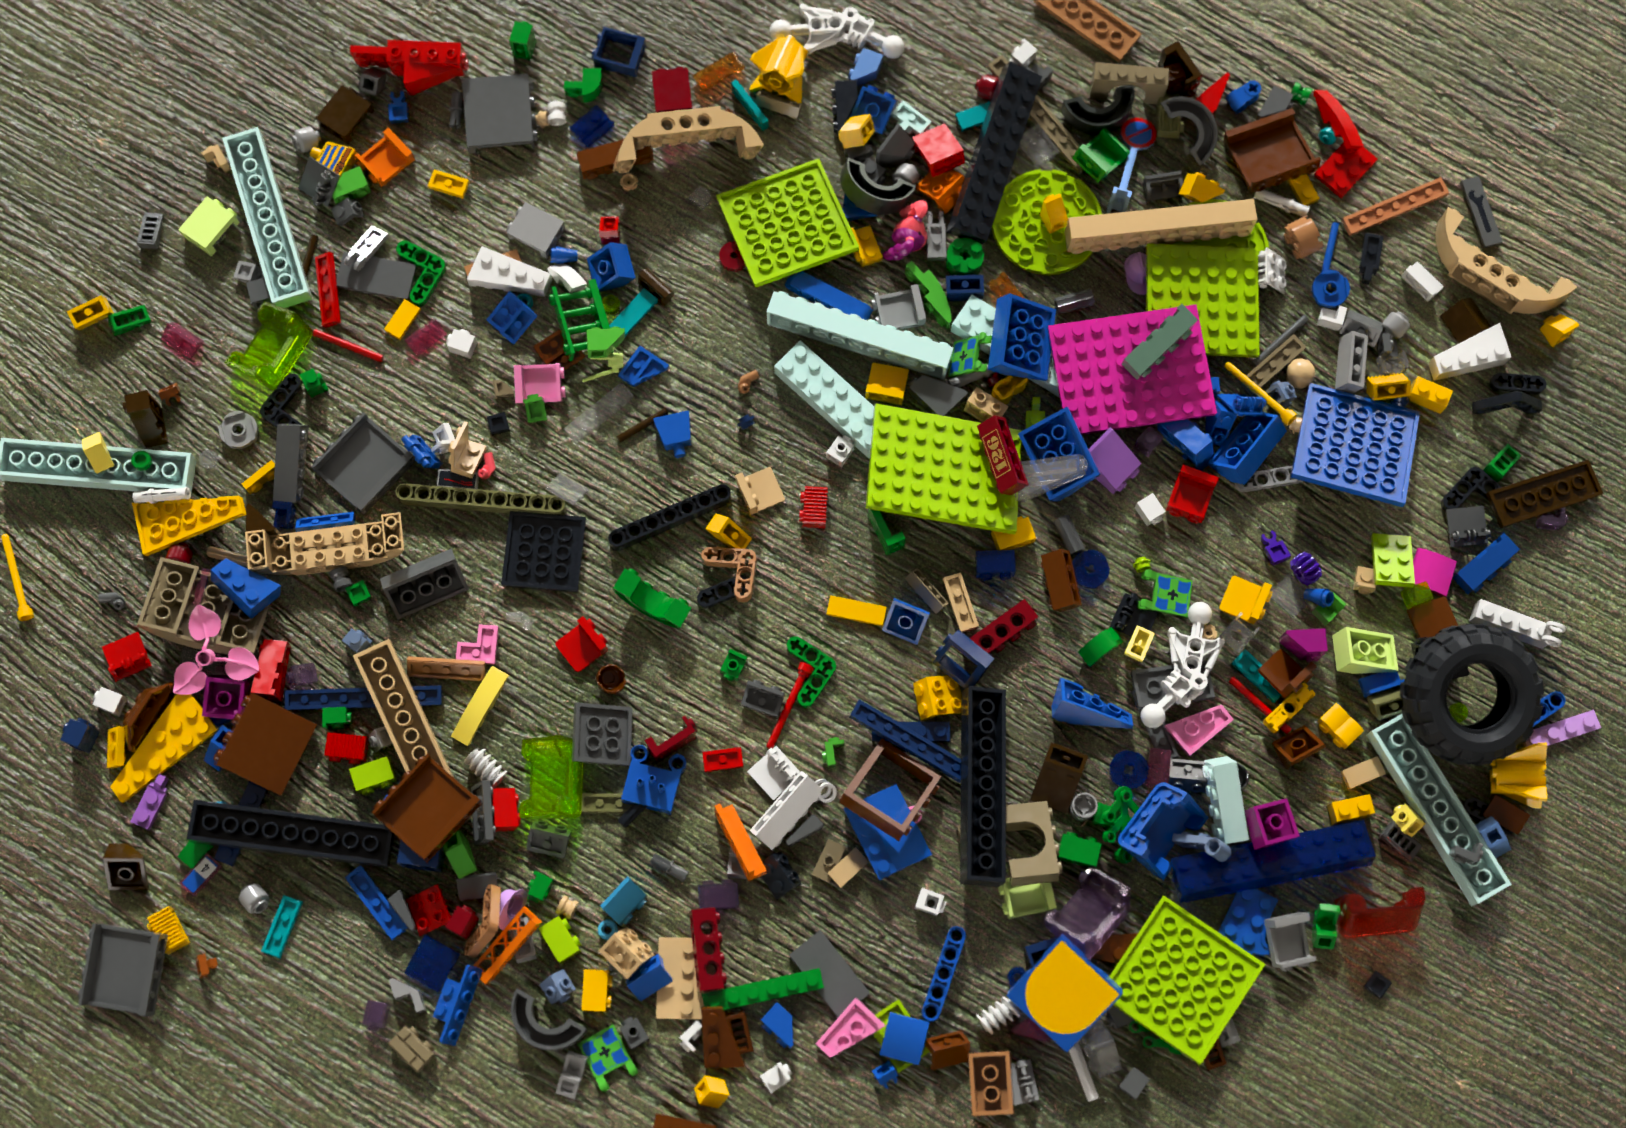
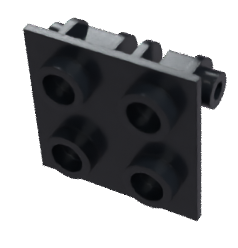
M1125 593L1109 627L1132 637L1137 625L1150 631L1158 612L1138 609V601H1141L1138 599V595Z

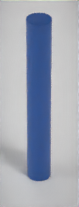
M1333 222L1321 273L1330 269L1340 225L1337 222Z

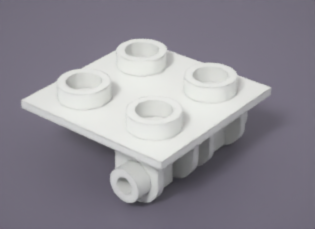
M1266 247L1265 251H1260L1258 254V269H1260L1258 270V285L1260 288H1266L1267 285H1270L1282 294H1285L1286 261Z
M777 746L769 749L766 755L747 771L772 800L785 791L800 773Z

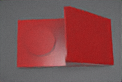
M619 216L601 217L599 226L601 244L620 242Z

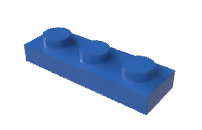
M354 512L299 518L296 520L295 530L296 532L354 525L355 514Z

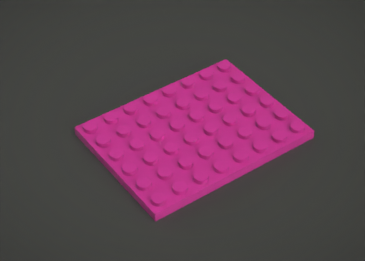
M1197 304L1185 306L1198 319L1191 329L1193 333L1185 341L1181 339L1178 342L1179 346L1172 353L1168 351L1164 355L1166 358L1158 366L1154 364L1151 367L1152 371L1145 378L1141 376L1138 380L1122 365L1123 360L1142 341L1145 342L1146 338L1155 329H1159V326L1169 315L1172 317L1178 307L1049 325L1047 327L1061 408H1069L1081 435L1107 431L1110 427L1113 430L1217 414Z

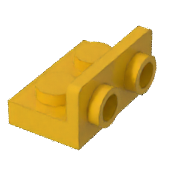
M869 225L854 230L852 227L851 230L859 245V251L854 252L856 262H860L861 267L883 261L871 226Z

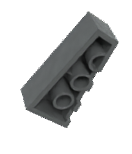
M277 424L273 501L297 503L303 498L304 489L302 482L305 476L304 465L309 425Z

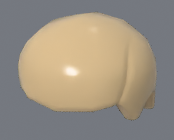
M1302 358L1294 359L1286 369L1287 381L1294 388H1307L1309 383L1313 382L1315 368L1309 360Z

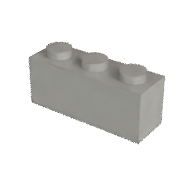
M1351 331L1339 338L1336 390L1352 394L1364 388L1368 344L1367 335Z

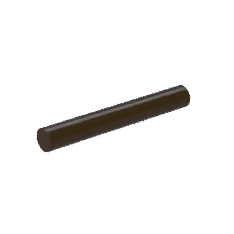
M311 234L302 265L306 278L318 240V236Z
M664 408L616 437L621 443L653 424V418L669 414Z

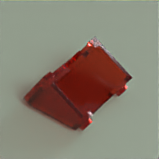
M1415 887L1407 892H1403L1402 899L1395 903L1394 906L1367 909L1365 899L1359 894H1346L1335 899L1334 905L1340 906V914L1337 920L1340 935L1351 939L1414 931L1418 927L1425 904L1424 887Z

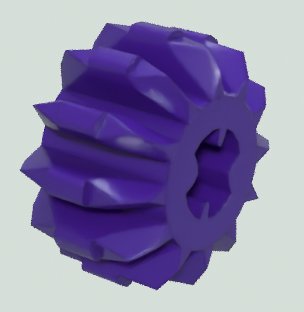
M1300 553L1290 561L1293 574L1302 584L1308 586L1319 580L1322 576L1319 563L1309 553Z

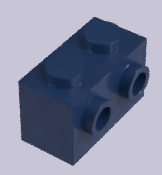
M983 275L946 276L945 295L947 300L968 301L970 296L974 295L983 301Z
M70 718L69 722L63 727V735L60 740L73 748L90 754L100 732L94 729L95 725L84 719L78 718L76 721Z

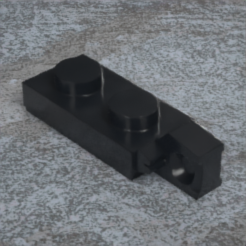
M1366 232L1364 234L1359 263V273H1363L1362 284L1369 285L1372 275L1376 276L1384 236Z

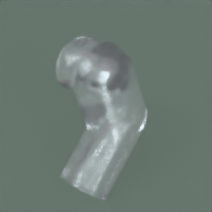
M507 612V621H519L523 623V629H533V618L523 612Z

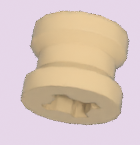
M564 895L557 907L556 914H563L567 919L571 920L579 902L576 900L571 901Z

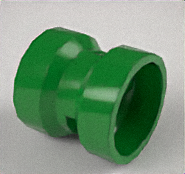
M1296 82L1290 93L1293 95L1291 100H1297L1299 104L1305 106L1313 89L1309 87L1304 88L1300 83Z

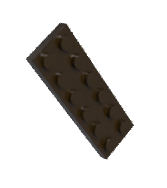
M1588 459L1486 493V496L1502 529L1599 497L1604 493Z

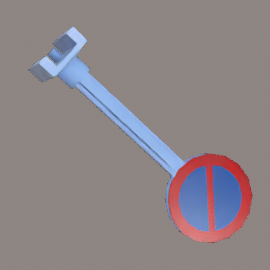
M1132 118L1124 122L1121 127L1120 137L1122 142L1130 148V154L1126 162L1120 187H1114L1106 213H1110L1111 209L1120 212H1126L1132 194V191L1127 190L1137 151L1148 149L1156 140V129L1148 120Z

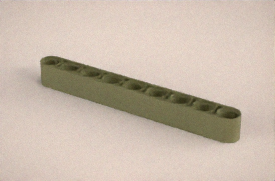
M406 483L400 484L396 488V496L399 501L404 505L508 514H510V511L565 515L567 511L564 499L553 495ZM409 491L408 497H401L403 492ZM423 493H429L426 499H420ZM447 494L448 498L446 500H439L441 495ZM467 496L464 502H458L459 497ZM479 498H486V501L484 503H477V500ZM497 500H505L504 504L496 505ZM517 501H524V504L521 507L515 506V503ZM535 503H543L541 508H534ZM557 503L562 504L561 509H559V510H554V509H553V506H554L555 504H557Z

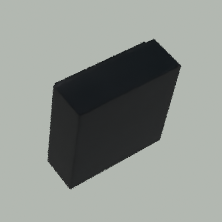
M505 412L487 416L492 436L510 431Z
M1375 970L1363 987L1378 999H1381L1392 982Z

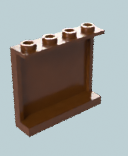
M1293 108L1225 131L1223 143L1250 193L1263 191L1267 187L1277 186L1284 181L1294 180L1301 175L1311 174L1318 170L1321 159L1320 157H1314L1294 121L1295 112Z
M250 693L249 696L246 695L241 703L243 708L240 714L236 713L232 720L234 726L231 732H226L222 742H225L222 749H218L213 758L215 760L214 765L281 796L317 724L254 693Z
M427 753L425 757L421 756L416 761V766L411 771H407L402 776V781L397 786L394 785L388 791V796L383 801L380 800L373 807L374 811L372 812L382 824L426 863L434 857L482 805L481 800L475 794L473 795Z

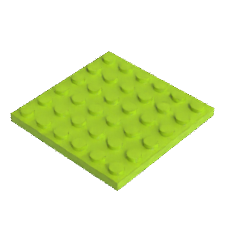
M820 159L716 195L755 288L859 251L857 240Z
M1147 244L1146 311L1179 307L1181 304L1184 306L1197 304L1206 355L1258 358L1260 356L1258 249Z
M1163 895L1109 976L1123 989L1122 996L1113 1006L1201 1065L1266 964Z

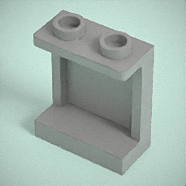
M525 202L522 207L518 208L516 218L513 222L509 223L506 232L510 240L516 239L539 251L542 257L548 259L551 248L556 246L566 228L564 221Z
M918 284L911 285L910 290L880 296L878 293H874V299L871 300L873 311L876 310L877 312L875 321L880 325H891L896 330L925 325L926 316Z
M1296 912L1264 920L1272 967L1281 968V971H1289L1295 965L1306 967L1310 966V962L1317 961L1316 956H1310L1304 922L1310 921L1309 913Z

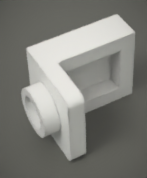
M443 423L433 431L437 444L431 448L432 453L439 452L440 454H445L449 452L448 449L451 441H455L449 423Z

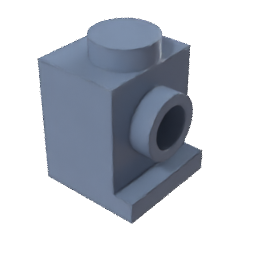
M352 628L342 639L343 643L355 653L368 649L373 643L361 630L355 631Z

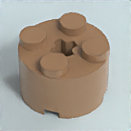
M1307 215L1286 225L1284 228L1286 232L1283 234L1284 240L1287 244L1291 243L1293 247L1292 253L1296 259H1303L1323 248V242L1318 241L1320 233L1312 219H1307Z

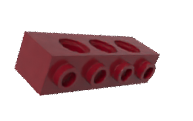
M1023 599L970 639L990 655L995 651L999 653L1006 647L1005 644L1010 640L1014 642L1020 638L1022 631L1025 629L1029 631L1037 625L1038 615L1028 602ZM1019 619L1022 625L1014 626L1012 620ZM1004 630L1006 632V636L999 637L996 634V631ZM988 641L991 647L985 649L981 646V642Z
M715 907L693 909L689 911L697 992L721 990L727 984L726 973H722L724 954L720 952L719 944H722V934L718 932L717 924H720L719 912H716ZM703 924L710 926L711 933L709 935L702 932L701 927ZM709 944L713 947L712 955L704 952V945ZM708 964L715 967L714 975H709L706 972Z

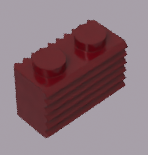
M465 905L462 908L456 907L446 928L467 940L479 920L475 916L477 912Z

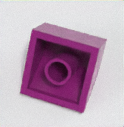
M1325 628L1286 630L1279 638L1280 644L1299 660H1306L1307 663L1311 661L1318 662V659L1322 658L1328 651Z
M206 677L202 716L233 719L236 713L240 714L243 708L241 703L246 695L249 696L250 680Z
M1287 798L1254 806L1244 811L1246 825L1255 850L1300 836Z

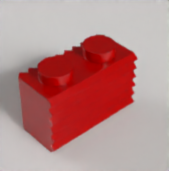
M805 486V492H801L800 503H804V509L800 510L799 521L803 522L804 528H826L827 487Z
M328 732L324 756L329 758V762L341 763V760H349V764L360 765V762H366L369 738L367 736Z

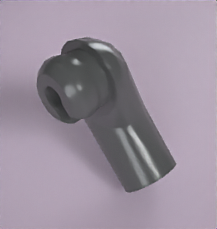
M117 592L98 595L99 603L110 602L116 610H121L126 605L125 599Z

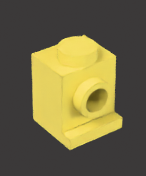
M1407 804L1398 805L1393 810L1394 814L1391 816L1402 832L1410 837H1413L1426 824L1414 809Z

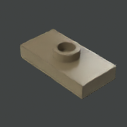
M828 839L812 876L830 884L831 877L827 873L840 862L846 847Z

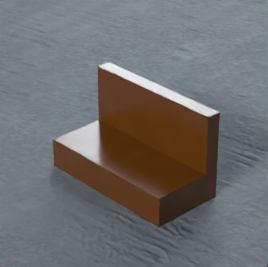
M1492 794L1489 798L1490 803L1483 815L1488 818L1492 816L1501 826L1519 835L1530 814L1497 794Z
M961 1030L925 1039V1046L932 1054V1070L968 1062L971 1042Z

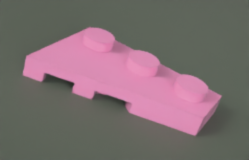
M1221 704L1164 725V727L1187 756H1190L1234 719Z
M855 998L817 1041L816 1045L832 1058L886 1025Z

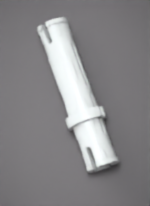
M1266 190L1256 191L1254 196L1258 200L1286 210L1287 213L1292 212L1302 217L1307 215L1310 208L1295 202V199L1291 198L1290 200Z
M188 487L162 490L150 488L148 491L133 492V501L136 504L144 502L155 504L158 501L188 500L191 498V490Z

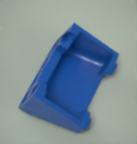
M1165 782L1159 783L1118 837V843L1152 874L1164 880L1171 870V865L1165 857L1175 844L1172 842L1173 833L1181 834L1186 828L1193 831L1198 830L1209 817L1187 792Z

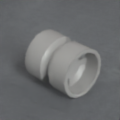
M1080 793L1072 800L1069 811L1072 818L1076 821L1084 822L1091 819L1095 814L1098 803L1092 794Z

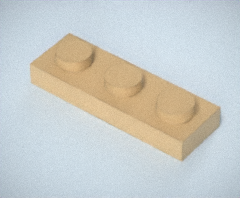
M961 572L942 578L959 630L963 633L978 628L979 624Z

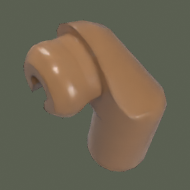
M757 370L740 377L738 391L741 394L748 393L751 382L760 378Z

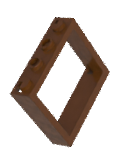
M881 739L844 791L839 803L897 841H900L903 835L907 836L913 828L910 826L912 821L915 823L918 821L922 814L920 809L922 807L926 809L931 801V798H929L930 794H936L941 786L938 784L941 776L884 739ZM881 755L928 784V787L902 825L855 795V792Z

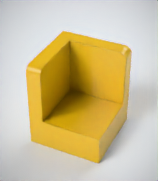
M704 1076L694 1088L700 1105L719 1108L729 1097V1092L723 1079Z

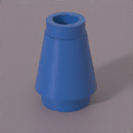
M559 246L551 248V263L562 264L577 261V250Z
M1307 588L1304 591L1303 596L1305 600L1321 607H1329L1334 601V594L1329 589Z

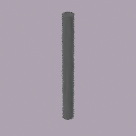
M1306 315L1301 316L1266 348L1258 358L1251 362L1252 366L1256 367L1302 327L1309 318Z

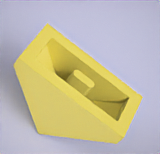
M100 432L82 439L83 451L96 474L115 466Z
M1137 625L1124 655L1142 663L1155 633Z

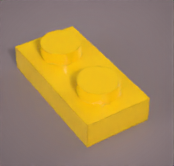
M434 169L428 183V188L464 199L470 182L468 179Z
M1307 174L1301 175L1294 180H1287L1300 204L1308 206L1319 201L1320 198Z
M272 460L242 483L250 495L253 492H258L268 480L274 479L275 463Z
M117 726L108 729L107 768L114 769L124 766L126 759L124 752L126 742L124 727Z

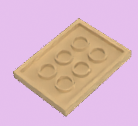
M659 937L658 954L662 957L664 968L671 975L673 981L657 991L656 1019L702 1020V1007H704L702 994L712 991L697 992L692 938ZM709 944L704 945V952L712 955L713 947ZM708 964L706 972L709 975H714L715 967Z

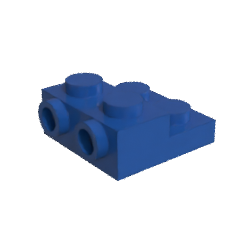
M868 85L866 88L862 86L850 117L871 114L875 132L883 135L898 101L894 99V95L885 92L883 95L878 93V88Z

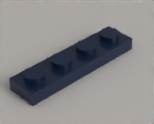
M899 722L931 742H950V722ZM872 731V742H880L881 739L890 742Z

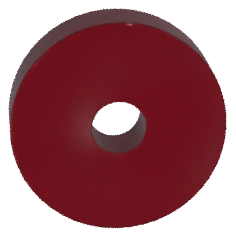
M735 241L728 242L722 246L719 252V260L724 269L737 272L746 267ZM735 254L737 255V258L733 259L731 258V255Z

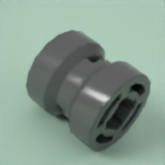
M346 566L335 568L329 572L330 578L335 582L333 584L335 592L345 591V588L353 585L352 580L348 578L349 570Z

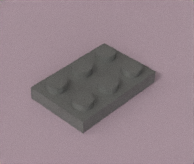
M482 780L471 787V793L475 794L482 802V805L472 815L474 846H482L492 841L496 834L495 825L492 822L494 806L491 805L493 787L490 786V780Z

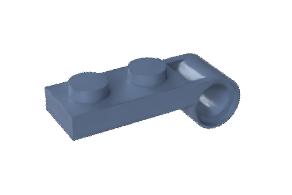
M1189 832L1173 833L1172 842L1182 848L1205 849L1206 853L1218 861H1225L1230 857V847L1217 838L1210 837L1204 833H1198V835H1193Z

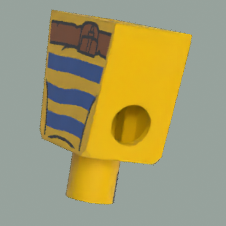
M326 142L322 149L314 146L310 151V157L315 158L316 161L339 174L340 177L342 173L351 170L357 160L355 157L357 153L354 148L332 142Z

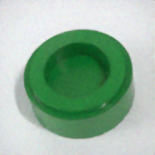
M137 451L133 454L131 463L137 470L144 471L150 468L152 458L146 451Z

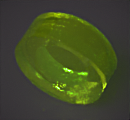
M607 295L602 299L605 313L615 314L619 311L620 301L615 295Z
M1457 702L1448 707L1452 717L1458 723L1467 718L1468 709L1464 704Z

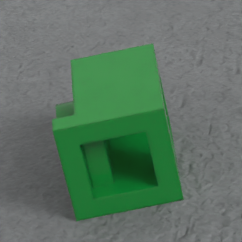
M314 368L300 374L311 398L328 391L322 374H317Z
M730 649L720 669V673L723 674L722 677L729 681H733V679L738 681L748 662V657ZM730 663H736L737 665L735 668L729 667Z
M347 707L322 708V727L326 731H330V727L332 729H344V726H350L353 723L352 712Z
M1098 802V808L1093 815L1091 824L1110 828L1113 823H1106L1102 819L1103 813L1110 806ZM1119 808L1118 811L1115 813V814H1116V819H1117L1118 816L1120 815V808Z
M534 871L533 874L536 878L535 880L531 879L527 890H529L527 899L537 904L539 901L544 903L555 881L546 875Z

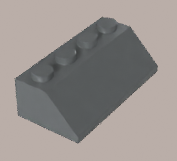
M452 548L380 578L383 590L397 620L469 590Z

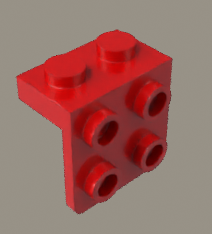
M584 616L577 620L579 625L555 643L558 650L576 672L582 671L608 651L606 645L608 641L602 633L598 635L594 630L596 628L595 624L590 618L586 620Z

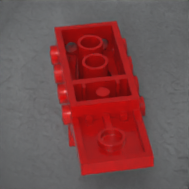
M388 40L387 47L350 45V53L356 64L360 67L377 66L379 68H388L389 66L392 73L397 76H404L403 84L409 95H415L456 76H465V70L469 69V60L466 59V53L461 43Z

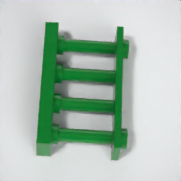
M596 279L588 280L585 290L558 295L556 286L552 287L551 294L548 295L549 303L555 309L564 340V354L568 355L569 361H573L576 351L587 349V342L572 344L570 335L587 332L588 329L594 327L609 329L610 326ZM584 297L590 299L591 304L588 307L567 311L562 310L560 303ZM586 314L595 316L596 321L594 323L569 328L565 318Z

